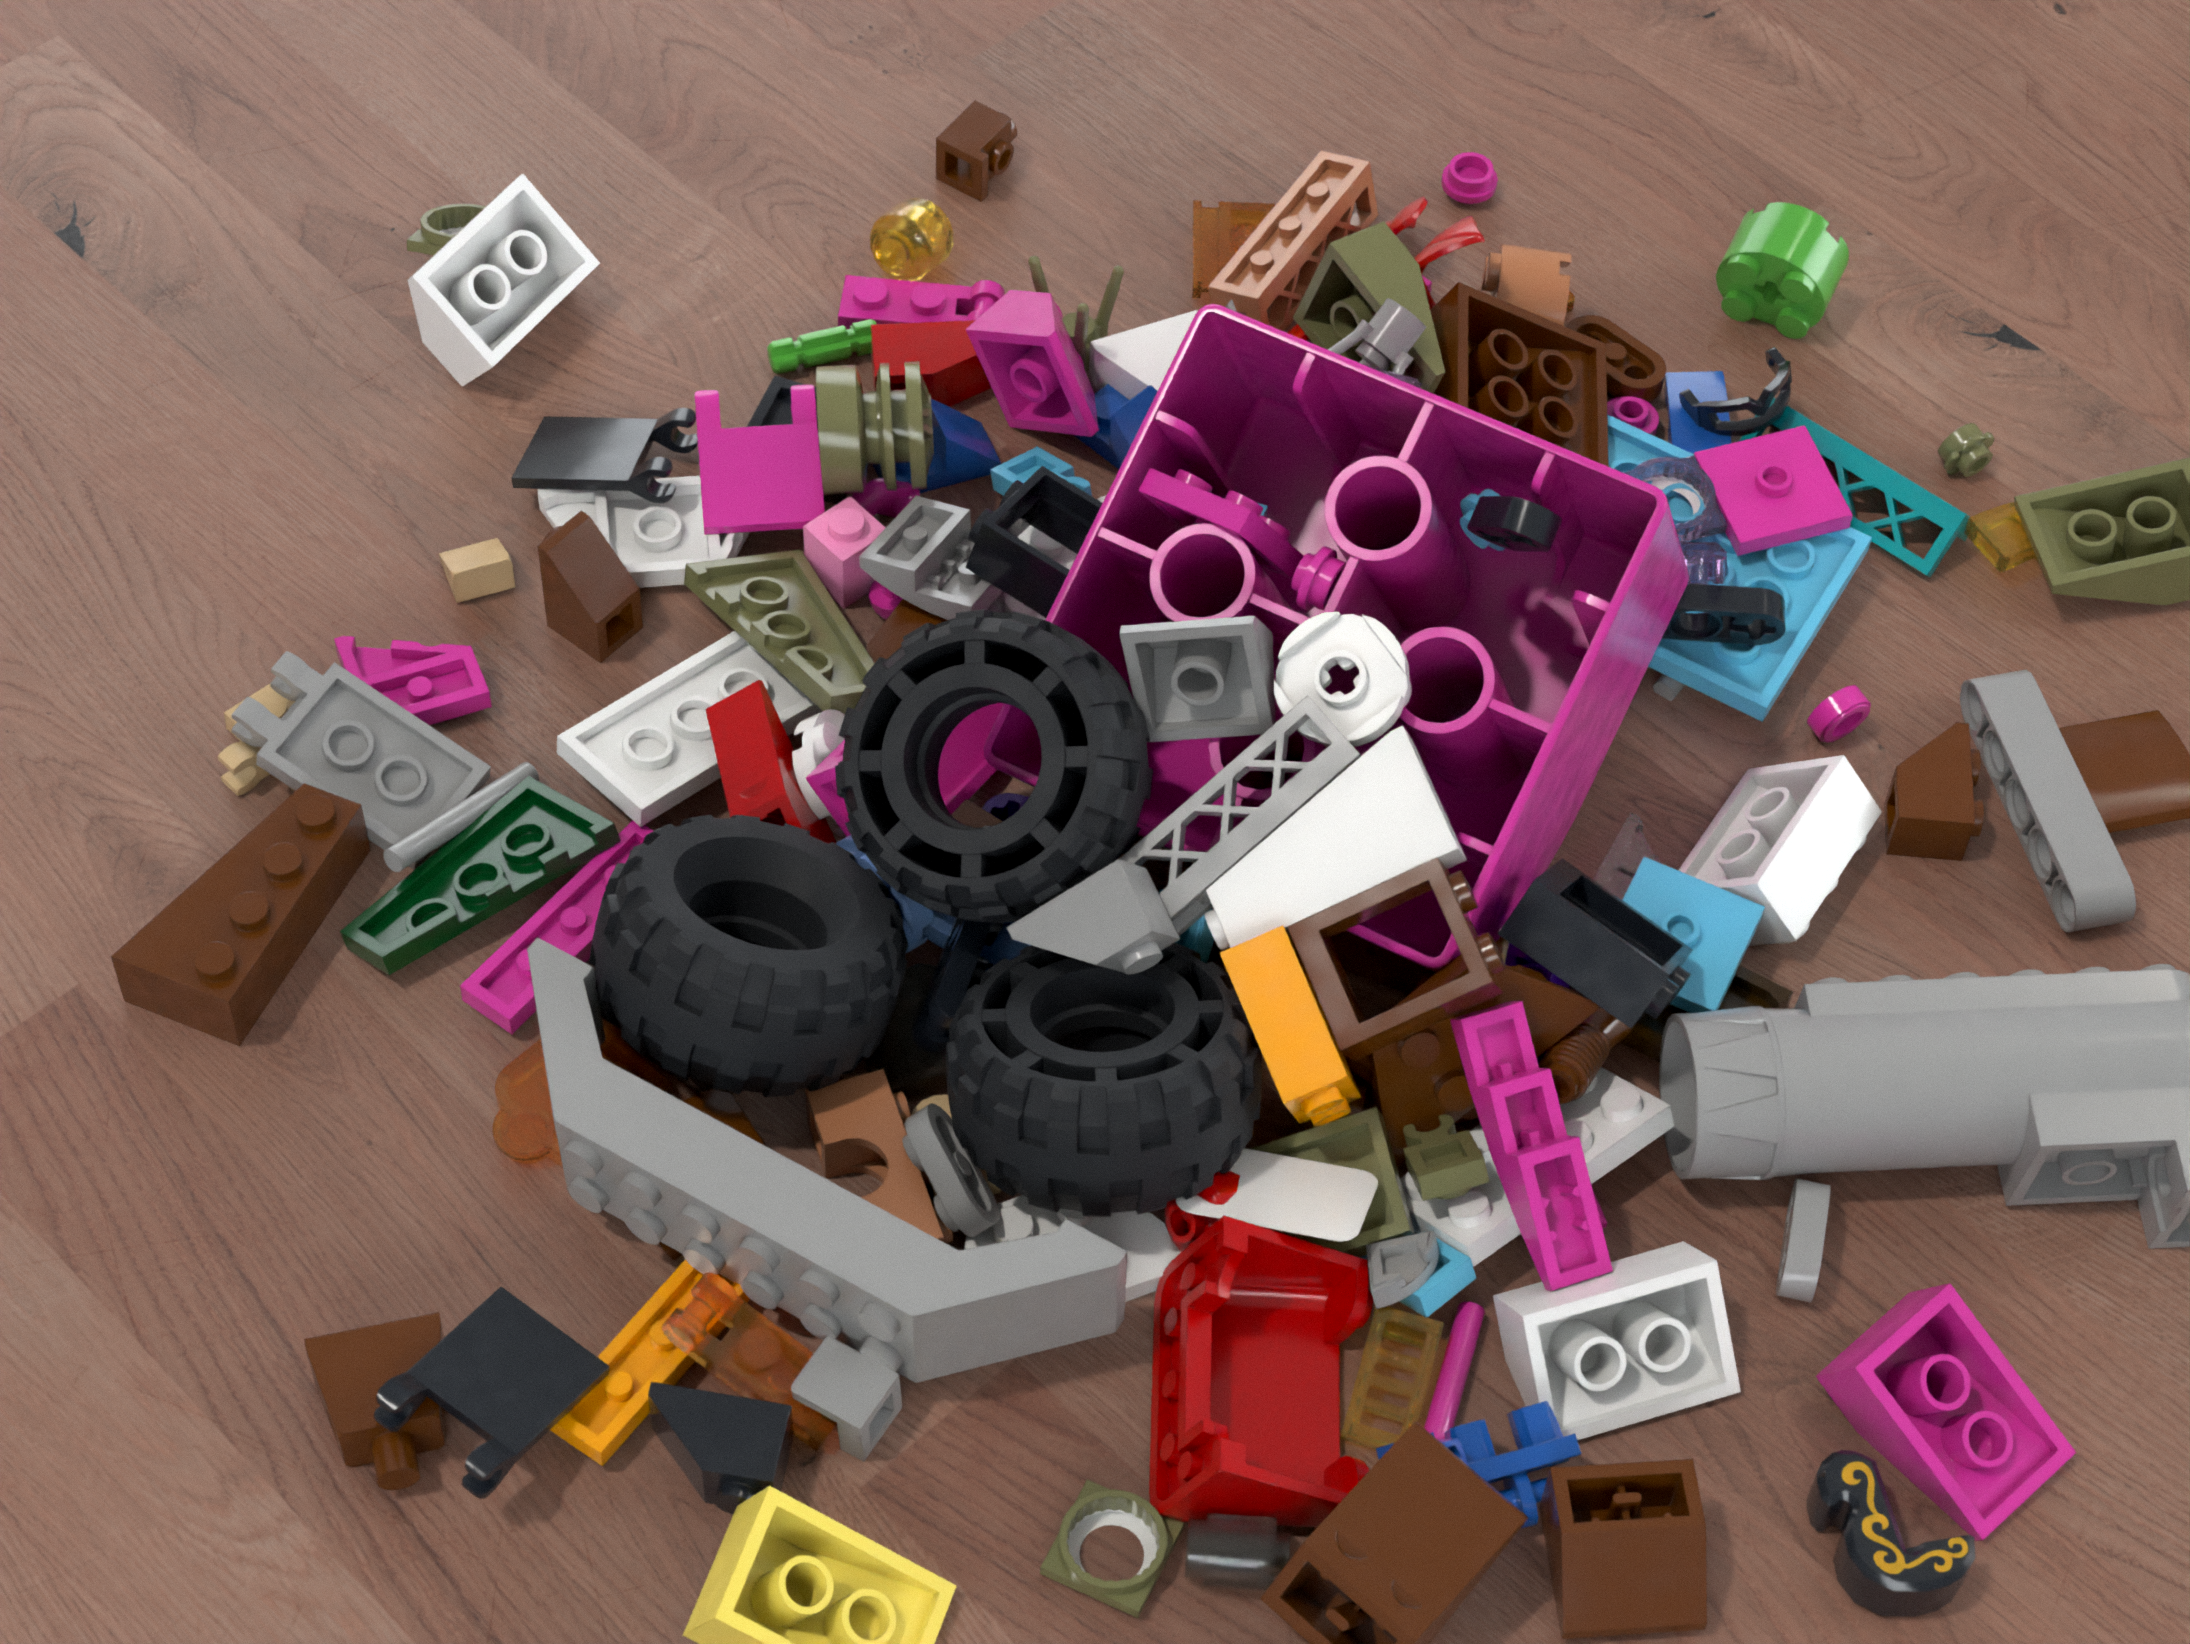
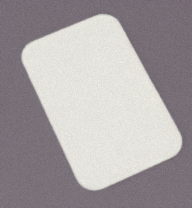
M1244 1148L1241 1156L1230 1169V1171L1240 1175L1237 1192L1227 1203L1223 1205L1212 1204L1198 1195L1187 1200L1179 1197L1176 1199V1203L1180 1209L1191 1214L1217 1219L1225 1215L1264 1228L1332 1241H1348L1355 1238L1361 1230L1378 1187V1180L1373 1174L1364 1170Z

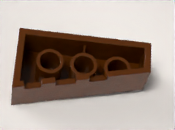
M306 783L300 786L111 956L124 1001L240 1046L370 852L362 804Z

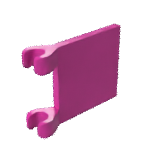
M813 385L791 386L792 424L721 428L719 392L717 390L695 392L704 535L803 529L805 524L825 512L815 389Z

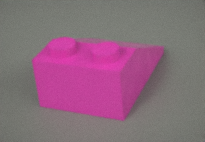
M1950 1283L1908 1293L1815 1376L1856 1432L1969 1535L1974 1536L1976 1541L1984 1540L2076 1454V1451Z

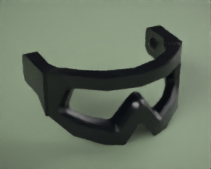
M1776 347L1765 351L1766 362L1776 377L1763 389L1757 400L1747 396L1728 401L1699 402L1691 390L1686 389L1679 393L1680 403L1698 427H1702L1717 435L1745 436L1765 430L1782 417L1790 401L1792 382L1790 361H1786ZM1779 390H1780V393H1779L1778 397L1776 398V400L1774 401V403L1770 406V404H1771L1773 398L1775 397V395H1776V394L1779 392ZM1748 410L1758 417L1740 421H1721L1716 413Z

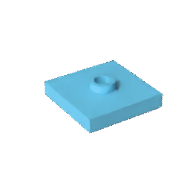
M1643 857L1623 897V901L1693 949L1681 966L1690 972L1691 976L1671 1002V1005L1690 1013L1718 1010L1762 919L1765 906Z

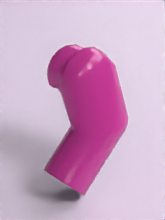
M875 478L865 485L864 493H854L851 497L872 516L880 514L896 518L915 496H920V491L912 490V484L903 481H897V491H887L884 479Z

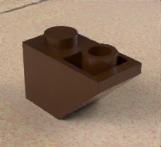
M580 511L563 526L552 529L545 536L542 543L537 546L547 626L596 661L602 663L643 628L640 588L589 515Z
M1956 722L1896 766L1884 802L1887 855L1962 861L1970 837L1980 836L1983 826L1984 804L1982 799H1974L1973 787L1978 783L1981 757L1978 749H1971L1969 723Z

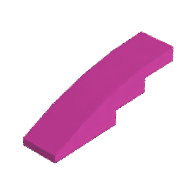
M1509 1001L1450 1019L1469 1090L1492 1160L1518 1228L1545 1290H1557L1612 1272L1613 1269L1580 1138L1577 1136H1567L1552 1072L1549 1068H1539L1523 1002Z

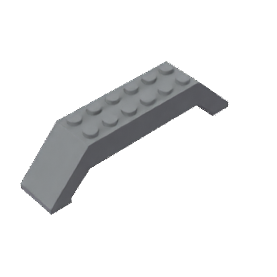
M538 937L527 949L553 1119L567 1190L570 1196L583 1208L594 1213H600L602 1210L624 1221L628 1229L641 1240L652 1245L662 1242L682 1253L685 1260L700 1273L710 1277L720 1274L732 1282L740 1284L743 1292L758 1305L767 1309H775L778 1306L799 1318L803 1326L819 1339L824 1340L826 1336L834 1340L837 1339L859 1351L860 1354L915 1383L1115 1333L1125 1317L1127 1251L1067 1219L1063 1221L1057 1232L965 1250H957L603 1059L600 1046L606 1038L603 1020L600 1017L601 1009L596 990L594 967Z

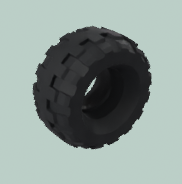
M982 609L956 613V618L936 625L926 623L902 637L904 641L901 643V647L887 659L879 657L863 677L862 681L866 687L855 708L847 707L838 735L845 738L843 760L838 762V765H835L837 795L844 798L849 822L845 823L857 849L866 854L878 870L876 873L897 892L930 910L959 919L1004 924L1005 922L1018 921L1113 863L1122 853L1126 854L1131 849L1141 830L1140 827H1137L1144 800L1150 799L1153 769L1148 765L1147 741L1151 739L1143 712L1137 707L1127 688L1129 686L1105 657L1083 639L1049 621L1014 611L1013 613ZM996 703L1008 704L1025 712L1032 719L1037 729L1042 755L1039 777L1032 794L1014 815L989 828L970 827L953 818L944 804L938 781L940 756L951 732L965 717L988 705Z
M712 815L684 819L681 825L677 827L672 824L664 825L647 834L642 844L633 847L626 863H617L607 883L594 928L589 964L595 966L594 973L596 990L599 994V1004L607 1020L612 1025H620L622 1028L621 1037L642 1056L650 1055L662 1063L661 1067L663 1070L686 1081L690 1077L713 1085V1090L737 1095L741 1094V1091L763 1093L764 1097L794 1095L797 1089L807 1088L810 1092L837 1083L841 1074L853 1072L864 1057L869 1058L881 1044L895 1009L908 963L905 959L908 941L903 928V919L899 906L892 898H887L888 888L870 868H862L855 862L856 858L853 854L833 842L827 844L810 836V832L786 823L784 826L762 822L760 817L733 815L731 818L714 819Z
M1173 943L1161 950L1163 957L1157 964L1135 974H1126L1032 945L1023 948L1020 951V955L1011 960L1002 959L981 975L980 985L975 984L968 989L960 1008H958L949 1025V1043H946L947 1092L953 1131L961 1147L967 1149L974 1165L982 1170H986L988 1181L1011 1196L1019 1193L1028 1198L1030 1205L1056 1213L1060 1209L1082 1212L1083 1217H1111V1213L1136 1211L1137 1214H1143L1164 1209L1167 1207V1202L1179 1197L1187 1200L1213 1185L1214 1173L1225 1174L1230 1171L1239 1159L1242 1150L1253 1136L1254 1120L1260 1118L1262 1052L1229 974L1214 962L1204 963L1201 961L1198 952L1177 943Z

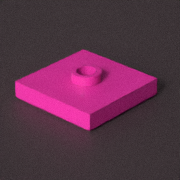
M1805 425L1694 452L1691 466L1737 556L1850 527L1853 514Z

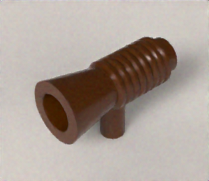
M1600 1007V1009L1547 1050L1538 1066L1539 1068L1551 1069L1559 1104L1575 1101L1584 1095L1607 1059L1610 1049L1625 1038L1633 1030L1634 1026L1632 1029Z

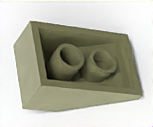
M1384 221L1331 242L1293 319L1313 344L1328 350L1352 333L1362 319L1369 323L1387 298L1394 300L1415 315L1426 326L1424 332L1407 353L1414 359L1405 370L1402 381L1434 393L1445 374V368L1420 266ZM1359 341L1342 353L1341 356L1359 363L1362 358L1355 350L1361 342ZM1390 365L1385 374L1391 376L1394 366Z
M2190 458L2014 496V506L2052 594L2156 605H2169L2190 600Z

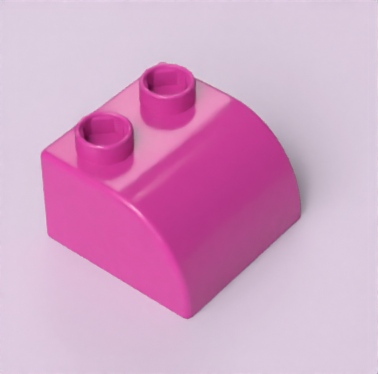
M1209 304L1200 308L1195 314L1045 620L1083 639L1105 657L1129 685L1127 688L1132 697L1133 693L1119 634L1120 628L1123 625L1255 616L1273 634L1274 680L1276 681V669L1280 662L1278 655L1282 644L1291 632L1306 620L1322 613L1340 612L1341 615L1354 614L1360 617L1365 615L1382 623L1395 636L1407 657L1412 694L1409 702L1403 707L1400 717L1389 730L1369 743L1353 747L1362 756L1390 731L1404 726L1414 741L1467 859L1448 870L1450 874L1461 870L1469 883L1478 908L1468 912L1478 936L1489 932L1494 942H1496L1500 938L1498 932L1532 882L1547 870L1575 820L1685 591L1689 574L1667 497L1656 486L1224 306ZM1149 469H1155L1171 477H1175L1178 470L1181 469L1209 483L1213 487L1211 493L1225 499L1228 491L1231 490L1250 498L1256 503L1267 505V518L1279 523L1291 532L1287 541L1304 556L1307 553L1315 555L1324 546L1336 550L1337 559L1346 562V565L1324 611L1316 607L1310 611L1298 607L1296 602L1298 591L1291 588L1292 579L1262 567L1238 535L1215 524H1195L1184 528L1177 524L1138 491ZM1485 489H1491L1500 496L1522 498L1547 508L1561 517L1562 522L1551 548L1547 552L1513 551L1506 548L1503 551H1497L1490 546L1482 549L1475 545L1461 528L1459 521L1463 516L1460 508L1461 500L1471 493L1479 495ZM1339 664L1331 667L1328 673L1331 676L1332 682L1325 688L1326 692L1331 695L1338 691L1344 695L1352 692L1355 689L1353 680L1359 675L1358 668L1354 666L1352 669L1345 671ZM1275 698V712L1277 722L1284 715L1281 712ZM1004 704L985 742L984 757L988 764L997 770L1035 787L1040 773L1042 758L1037 729L1032 719L1025 712L1017 707ZM1296 730L1288 738L1286 761L1311 762L1326 747L1323 744L1308 740ZM1261 735L1147 742L1148 765L1153 769L1150 799L1144 800L1137 827L1141 828L1138 835L1143 838ZM1276 748L1263 760H1275ZM1249 771L1237 781L1235 806L1259 807L1271 797L1273 772ZM1285 772L1284 784L1297 773ZM1224 794L1211 805H1223ZM1198 815L1186 826L1184 851L1207 852L1220 841L1222 816ZM1234 817L1233 829L1245 818ZM1173 838L1163 847L1172 850ZM1433 890L1345 930L1434 972H1439L1461 954Z

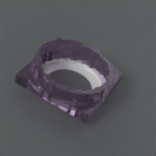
M1694 455L1685 458H1652L1640 463L1631 471L1622 472L1644 482L1652 481V485L1659 489H1664L1671 484L1683 483L1699 495L1705 507L1702 514L1686 523L1675 524L1680 543L1726 532L1728 524L1716 502L1713 482L1699 467ZM1682 488L1672 490L1688 499L1692 505L1693 514L1699 510L1700 500L1694 492Z

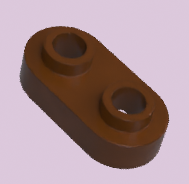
M1579 316L1572 319L1566 325L1569 329L1606 344L1607 392L1614 397L1631 396L1644 399L1647 402L1659 396L1666 375V364L1657 352L1610 320L1601 316Z

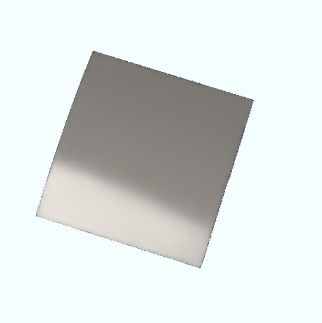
M915 496L859 556L860 568L881 585L909 603L947 620L956 618V613L987 610L1003 592L965 568L974 543L968 540L971 531L970 509L924 497Z

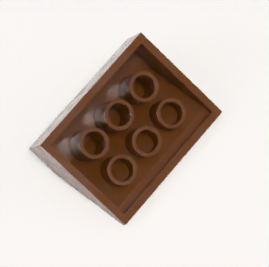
M1458 282L1430 309L1445 368V374L1433 394L1609 467L1606 344Z

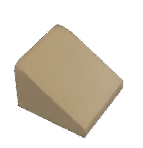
M498 538L439 553L440 562L456 603L515 588L511 558Z

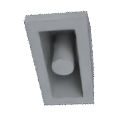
M1120 859L1006 927L1013 940L1126 974L1139 973L1154 966L1163 957L1161 950L1180 940L1147 869Z

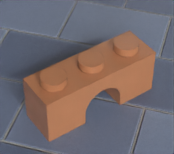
M884 1069L843 1079L816 1091L810 1092L806 1089L807 1125L825 1178L829 1179L848 1173L870 1175L879 1180L882 1185L876 1191L862 1196V1199L946 1244L953 1242L952 1231L942 1222L934 1204L932 1205L926 1189L930 1185L926 1172L920 1171L912 1163L904 1149L903 1137L907 1135L905 1122L911 1114L904 1093L900 1091L892 1094Z

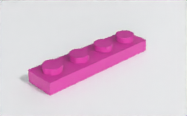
M632 820L618 834L621 842L596 855L460 985L462 1001L510 1034H513L537 1011L527 952L529 946L538 937L586 963L590 959L594 928L601 901L617 863H626L633 847L642 844L645 836L653 832V830L646 825L640 827Z

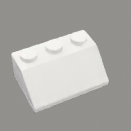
M524 174L518 176L408 279L422 342L461 386L494 367L600 264Z
M1844 755L1750 768L1739 781L1678 871L1765 906L1762 919L1749 946L1795 942L1808 930L1810 920L1825 897L1837 886L1839 876L1854 853L1865 844L1866 835L1882 811Z
M1684 1241L1612 1261V1272L1557 1290H1545L1543 1283L1539 1282L1493 1295L1505 1361L1525 1406H1530L1548 1401L1560 1425L1563 1437L1575 1433L1577 1440L1741 1392L1717 1260Z

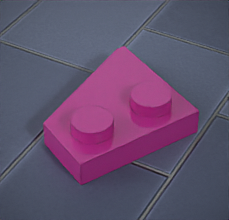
M352 636L334 638L336 652L344 669L428 725L492 707L489 689L471 646L452 644L424 646L414 641L392 640L390 649L356 647L355 637Z

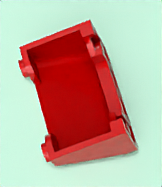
M1223 1215L1168 1264L1163 1272V1276L1159 1280L1155 1293L1153 1323L1149 1500L1150 1504L1154 1506L1161 1516L1182 1522L1317 1528L1369 1472L1365 1461L1348 1455L1340 1457L1339 1344L1351 1336L1356 1329L1362 1328L1368 1321L1372 1311L1373 1296L1368 1289V1260Z

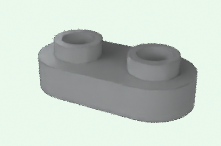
M933 1103L908 1117L905 1122L907 1135L903 1137V1146L912 1163L920 1171L926 1172L937 1194L933 1201L942 1222L951 1231L957 1232L961 1230L970 1237H975L998 1223L1000 1214L996 1200L980 1169L972 1162L967 1149L961 1147L953 1131L951 1117L941 1107Z

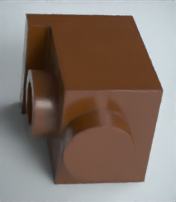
M976 100L971 103L936 138V179L982 202L988 196V181L995 174H1002L1012 160L1014 147L1011 142L1017 136V128L1012 119L1006 114L997 112Z

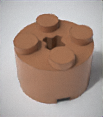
M1501 244L1498 253L1490 252L1489 256L1485 258L1481 291L1491 292L1490 295L1564 326L1571 275L1559 274L1560 267L1566 268L1571 264L1572 256L1570 253Z

